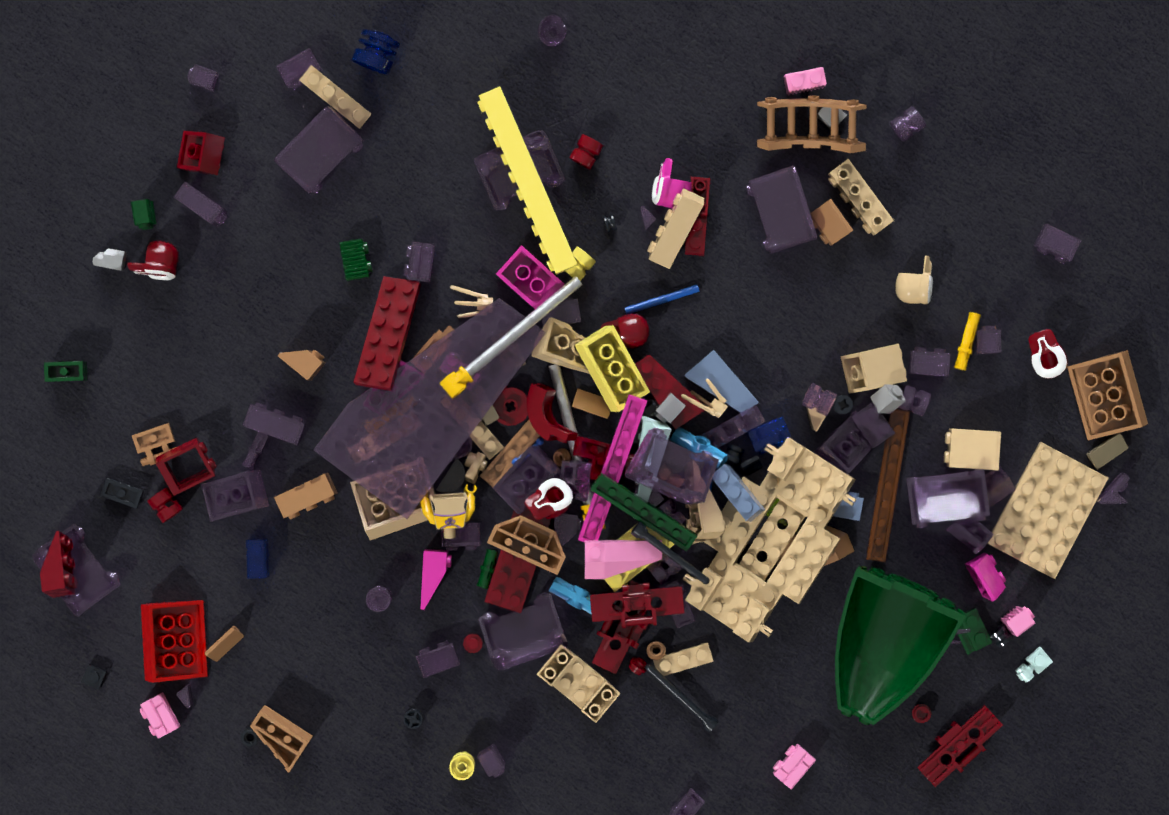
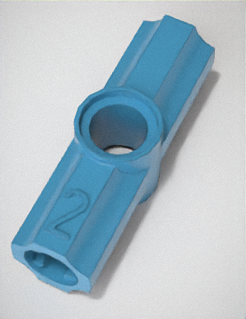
M681 427L677 428L672 434L671 442L686 450L689 457L696 461H705L719 469L728 459L726 453L710 445L709 439L704 436H695Z
M556 576L549 592L566 600L573 607L580 610L583 609L591 614L590 593Z

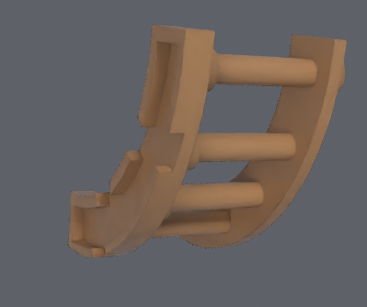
M812 95L808 96V98L796 99L767 97L765 101L757 102V106L767 108V135L765 139L757 140V147L770 151L792 148V144H803V148H821V145L831 146V150L847 153L866 151V143L860 142L856 138L857 110L866 109V105L860 104L858 100L819 99V96ZM810 106V131L808 136H797L795 133V107ZM788 107V133L786 137H777L775 135V108ZM817 107L831 108V135L829 137H821L817 134ZM839 109L849 111L847 139L840 138V135H838Z

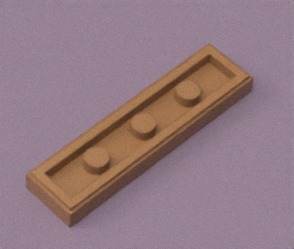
M530 420L523 425L480 475L493 488L498 485L514 466L512 460L518 458L529 449L540 436L531 425Z

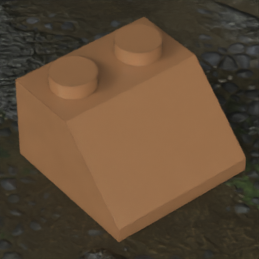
M832 199L809 214L810 219L808 220L814 229H819L821 232L820 238L825 244L829 243L830 246L853 231Z
M316 350L284 352L278 355L279 358L308 381H312L326 364L323 361L324 356Z

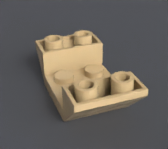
M562 644L537 673L540 678L550 686H554L577 705L595 723L621 694L603 676Z

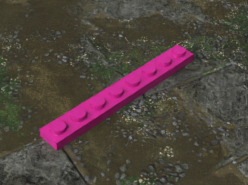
M630 394L626 400L601 471L617 483H619L647 404V400ZM595 492L578 540L585 542V540H599L611 506L610 502Z

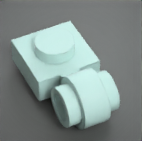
M1038 647L1025 658L1029 665H1020L1015 670L1017 672L1016 675L1021 681L1024 680L1026 683L1034 677L1033 670L1040 674L1053 661L1041 647Z

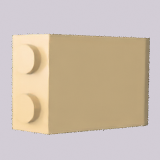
M899 344L841 356L849 394L880 388L885 384L893 385L907 381V373L903 365L902 351Z
M949 428V432L945 434V444H948V451L944 452V463H947V467L999 470L1001 432Z

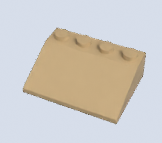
M423 457L350 482L365 532L370 540L427 521L422 512L421 499L417 496V489H419V493L422 495L426 493L425 487L428 488L429 495L436 494Z

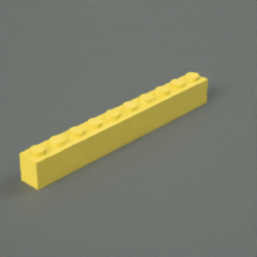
M501 87L479 95L480 101L477 103L481 112L486 111L488 118L485 121L489 130L493 129L496 136L493 137L496 147L502 148L504 154L500 156L504 165H509L511 172H508L512 183L516 182L519 189L516 190L519 200H524L527 206L523 208L527 218H532L534 225L531 227L535 237L539 235L542 242L539 243L542 253H547L550 259L546 261L550 271H555L557 275L577 266Z

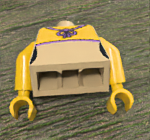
M467 484L464 488V493L429 495L428 488L425 487L426 493L422 495L419 493V489H417V496L421 499L420 504L424 516L437 529H444V538H455V528H463L465 522H468L475 511L474 493L477 490L476 485L473 486V491H469Z

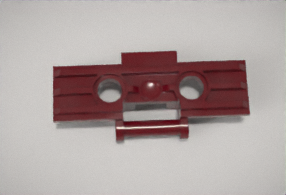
M631 580L629 583V585L639 584L633 580ZM622 601L619 606L614 603L612 604V608L615 611H621L624 607ZM646 609L637 610V613L634 615H629L625 612V618L644 617ZM613 620L604 621L601 630L597 632V635L603 637V640L592 663L616 674L629 646L635 649L638 648V640L643 630L647 629L648 624L622 628L620 620L614 635L611 636L607 633ZM616 639L621 642L619 649L614 650L610 647L612 640Z
M649 582L638 585L627 584L622 585V592L590 595L592 622L621 619L622 628L644 624L657 625L656 616L684 613L682 586L649 589ZM654 597H659L662 600V604L658 608H654L651 605V599ZM620 600L623 602L624 607L621 611H615L612 608L614 601ZM633 610H651L652 616L625 618V612Z
M985 705L961 727L953 721L950 724L952 728L942 737L938 735L935 738L940 746L917 767L934 787L940 784L956 768L960 773L963 772V768L980 752L986 750L982 744L1003 726ZM972 728L979 730L977 738L969 736V731ZM974 742L977 746L957 763L955 758ZM949 754L950 762L946 765L942 764V755Z

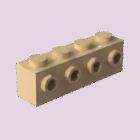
M849 159L828 174L830 176L828 178L829 182L834 188L838 187L841 191L840 197L845 203H850L852 213L857 219L861 218L864 222L862 226L868 234L872 233V235H875L894 221Z
M684 188L680 194H676L673 200V204H675L673 209L667 211L664 218L666 220L664 226H659L656 232L658 237L655 242L652 241L647 250L649 252V260L670 269L704 206L703 197Z

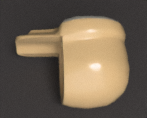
M925 256L923 274H898L895 287L896 294L901 301L909 304H928L931 301L933 278L931 276L932 262L929 256Z

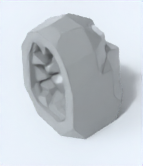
M114 249L99 252L93 257V265L123 271L127 252Z

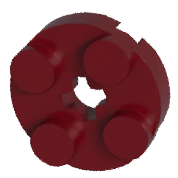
M505 388L494 396L492 405L499 415L497 421L507 426L517 425L528 416L527 396L521 390ZM513 401L516 410L508 412L505 404Z

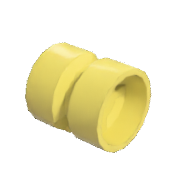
M577 246L572 252L577 266L565 272L572 278L576 276L581 281L586 275L585 270H590L596 261Z
M467 752L456 753L450 762L451 775L458 780H466L472 776L475 769L474 757Z

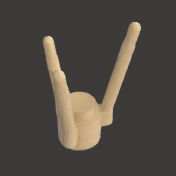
M453 285L450 286L453 290L481 298L477 299V302L455 301L456 305L477 306V310H480L459 314L458 318L479 315L487 316V313H492L493 298H489L488 294H480Z
M706 379V382L719 400L714 399L710 403L699 394L690 391L691 394L705 404L703 405L684 394L681 395L683 399L718 418L728 407L725 404L727 400L721 396L709 379Z

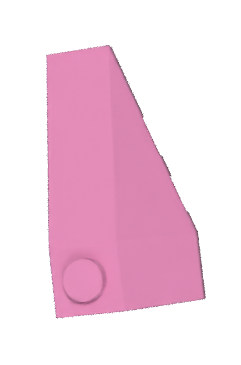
M585 540V579H606L662 560V552L646 540Z

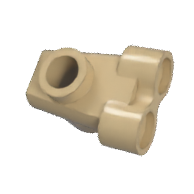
M477 452V454L469 453L465 462V466L469 467L465 475L466 481L475 484L479 472H483L487 466L486 455Z

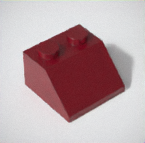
M183 131L177 168L218 175L225 137L205 132Z

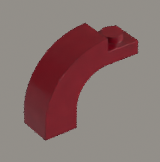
M532 383L527 396V413L535 431L547 441L558 440L563 443L575 441L578 433L560 425L553 416L552 402L556 390L542 383Z

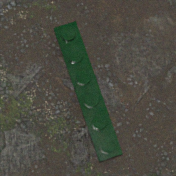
M602 472L590 488L591 491L686 552L698 537L695 532Z

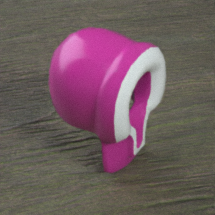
M666 158L664 163L661 164L659 176L654 180L652 201L657 206L673 209L675 205L673 200L676 194H680L683 188L692 192V184L688 181L671 179L673 160Z

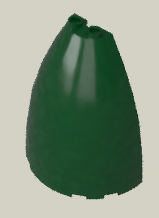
M859 566L850 585L838 629L835 653V685L837 706L841 713L847 717L855 715L859 717V722L865 725H874L912 695L932 673L954 639L965 618V613L960 608L956 610V604L946 598L939 599L936 592L916 582L893 573L888 576L884 575L885 572L881 569L871 567V569L867 570V567Z

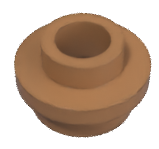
M565 448L558 449L553 455L554 463L560 467L569 466L571 462L569 451Z
M653 641L647 647V655L652 660H660L666 654L664 644L659 641ZM658 648L660 652L658 654H654L653 650Z

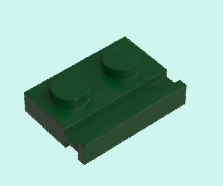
M976 608L965 612V618L957 631V635L966 654L969 655L993 642Z

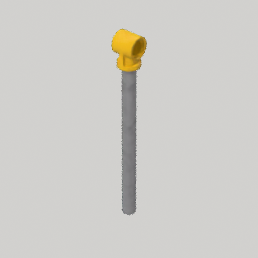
M576 276L573 277L467 367L463 368L460 366L458 368L459 371L456 373L452 372L440 382L443 389L452 399L458 396L467 387L466 384L468 382L472 383L474 381L472 377L581 287V281Z
M556 364L548 366L553 386L556 390L555 394L563 425L577 433L561 367ZM568 441L584 506H581V510L584 511L583 520H585L593 492L590 489V480L585 478L587 469L584 458L573 456L575 441Z

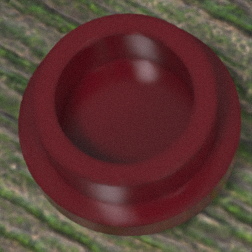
M477 634L467 635L463 642L465 650L470 653L478 652L483 644L481 637Z
M633 657L630 660L629 668L637 675L646 672V662L642 658Z
M917 704L912 709V717L918 723H925L931 717V710L925 704Z

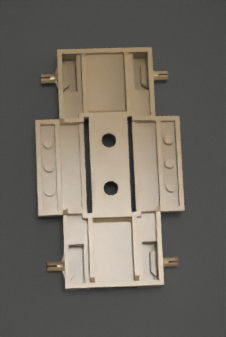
M788 437L779 449L770 443L765 447V451L774 456L772 463L767 469L769 472L760 486L746 477L742 478L744 484L765 508V511L753 521H745L730 500H728L721 511L723 520L726 523L725 532L717 538L703 541L718 551L710 566L702 572L710 579L709 584H703L688 573L683 577V581L691 585V591L685 601L700 611L707 612L731 628L735 634L747 642H753L760 631L770 637L773 630L764 624L783 594L794 602L801 603L841 540L825 529L843 500L851 506L857 500L847 494L856 479ZM778 498L779 502L774 507L767 521L763 524L762 529L760 530L756 538L753 540V543L749 547L746 554L743 556L741 562L737 563L742 551L748 544L749 540L751 539L754 532L760 525L761 521L763 520L766 513L772 506L773 502ZM805 517H807V519H806L805 523L803 524V526L801 527L800 531L798 532V534H797L796 537L794 538L793 542L791 543V545H790L789 548L787 549L786 553H785L784 556L782 557L781 561L779 562V564H778L777 567L775 568L774 572L772 573V575L770 576V578H769L768 581L766 582L765 580H766L767 577L769 576L770 572L772 571V569H773L774 566L776 565L777 561H778L779 558L781 557L782 553L784 552V550H785L786 547L788 546L789 542L791 541V539H792L793 536L795 535L796 531H797L798 528L800 527V525H801V523L803 522V520L805 519ZM782 518L788 522V526L784 530H781L777 525L778 521ZM760 551L767 553V560L764 562H760L757 559V554Z

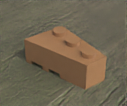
M325 473L274 497L283 518L289 517V519H293L299 516V511L305 508L308 512L318 507L316 503L322 500L324 503L334 500V495L338 492L329 473Z
M266 705L263 706L250 725L265 745L267 744L272 750L276 759H279L286 767L285 769L288 773L313 737Z

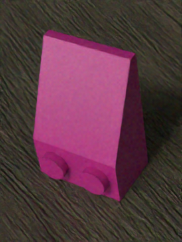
M522 245L496 273L501 280L534 309L539 307L564 285L559 278Z
M424 550L421 609L423 610L428 605L448 567H451L452 555H448L449 550Z
M983 553L966 562L965 566L981 595L993 602L1006 588L1004 584L1006 579L1001 571L997 572L995 568L997 563L993 556Z

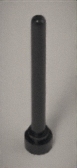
M639 521L631 531L634 537L645 539L703 584H709L710 579L648 533V529H646L643 523Z
M651 664L645 666L646 671L702 721L703 728L707 732L712 731L719 721L714 716L706 715Z

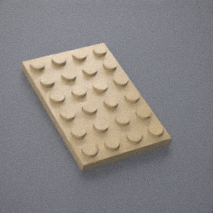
M1039 442L986 543L1055 579L1108 477Z

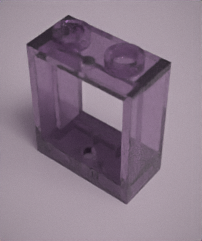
M187 182L183 183L174 196L182 204L216 227L222 225L228 217L226 215L227 210Z

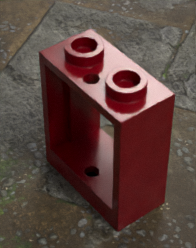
M198 437L156 457V465L173 496L215 476L217 466L213 458H208L206 454L208 452L204 442L200 443ZM196 447L207 468L178 482L167 461Z

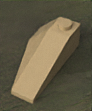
M550 317L536 337L532 357L590 374L574 346L585 339V337L576 333L568 323Z
M691 459L684 465L685 490L689 494L685 507L689 508V519H686V527L698 536L693 542L695 544L719 537L725 532L726 523L696 461Z

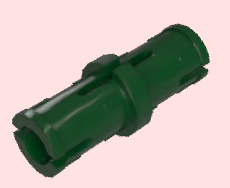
M486 550L483 565L480 566L481 573L477 583L478 587L489 589L498 551Z

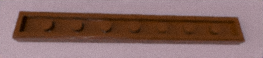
M896 409L889 414L866 560L886 562L910 411Z

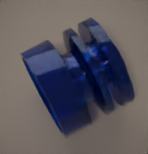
M363 29L361 35L368 38V40L359 38L358 41L366 47L365 49L355 48L351 61L375 72L389 75L393 62L386 57L387 55L396 56L397 52L390 49V47L399 49L400 43L384 33Z

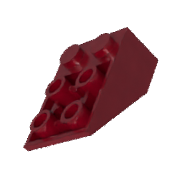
M56 531L40 571L42 592L52 598L75 594V588H77V580L73 575L75 561L71 556L73 542L60 531Z

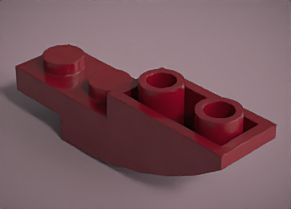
M691 177L692 193L704 198V206L686 237L685 254L704 256L710 178Z

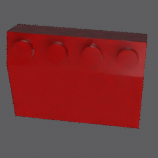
M203 600L141 604L145 681L154 683L208 677L207 657L205 655L206 639Z

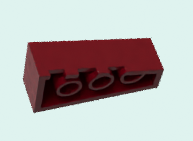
M651 355L635 363L650 393L659 406L670 393L685 405V408L671 422L675 430L705 411L681 397L684 394L700 402Z

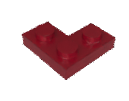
M580 436L576 438L573 456L588 459L585 478L596 481L603 469L611 444Z

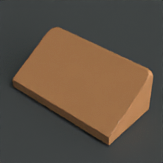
M577 389L572 407L608 419L610 409L603 397Z
M236 626L231 627L205 652V655L214 661H218L244 635Z

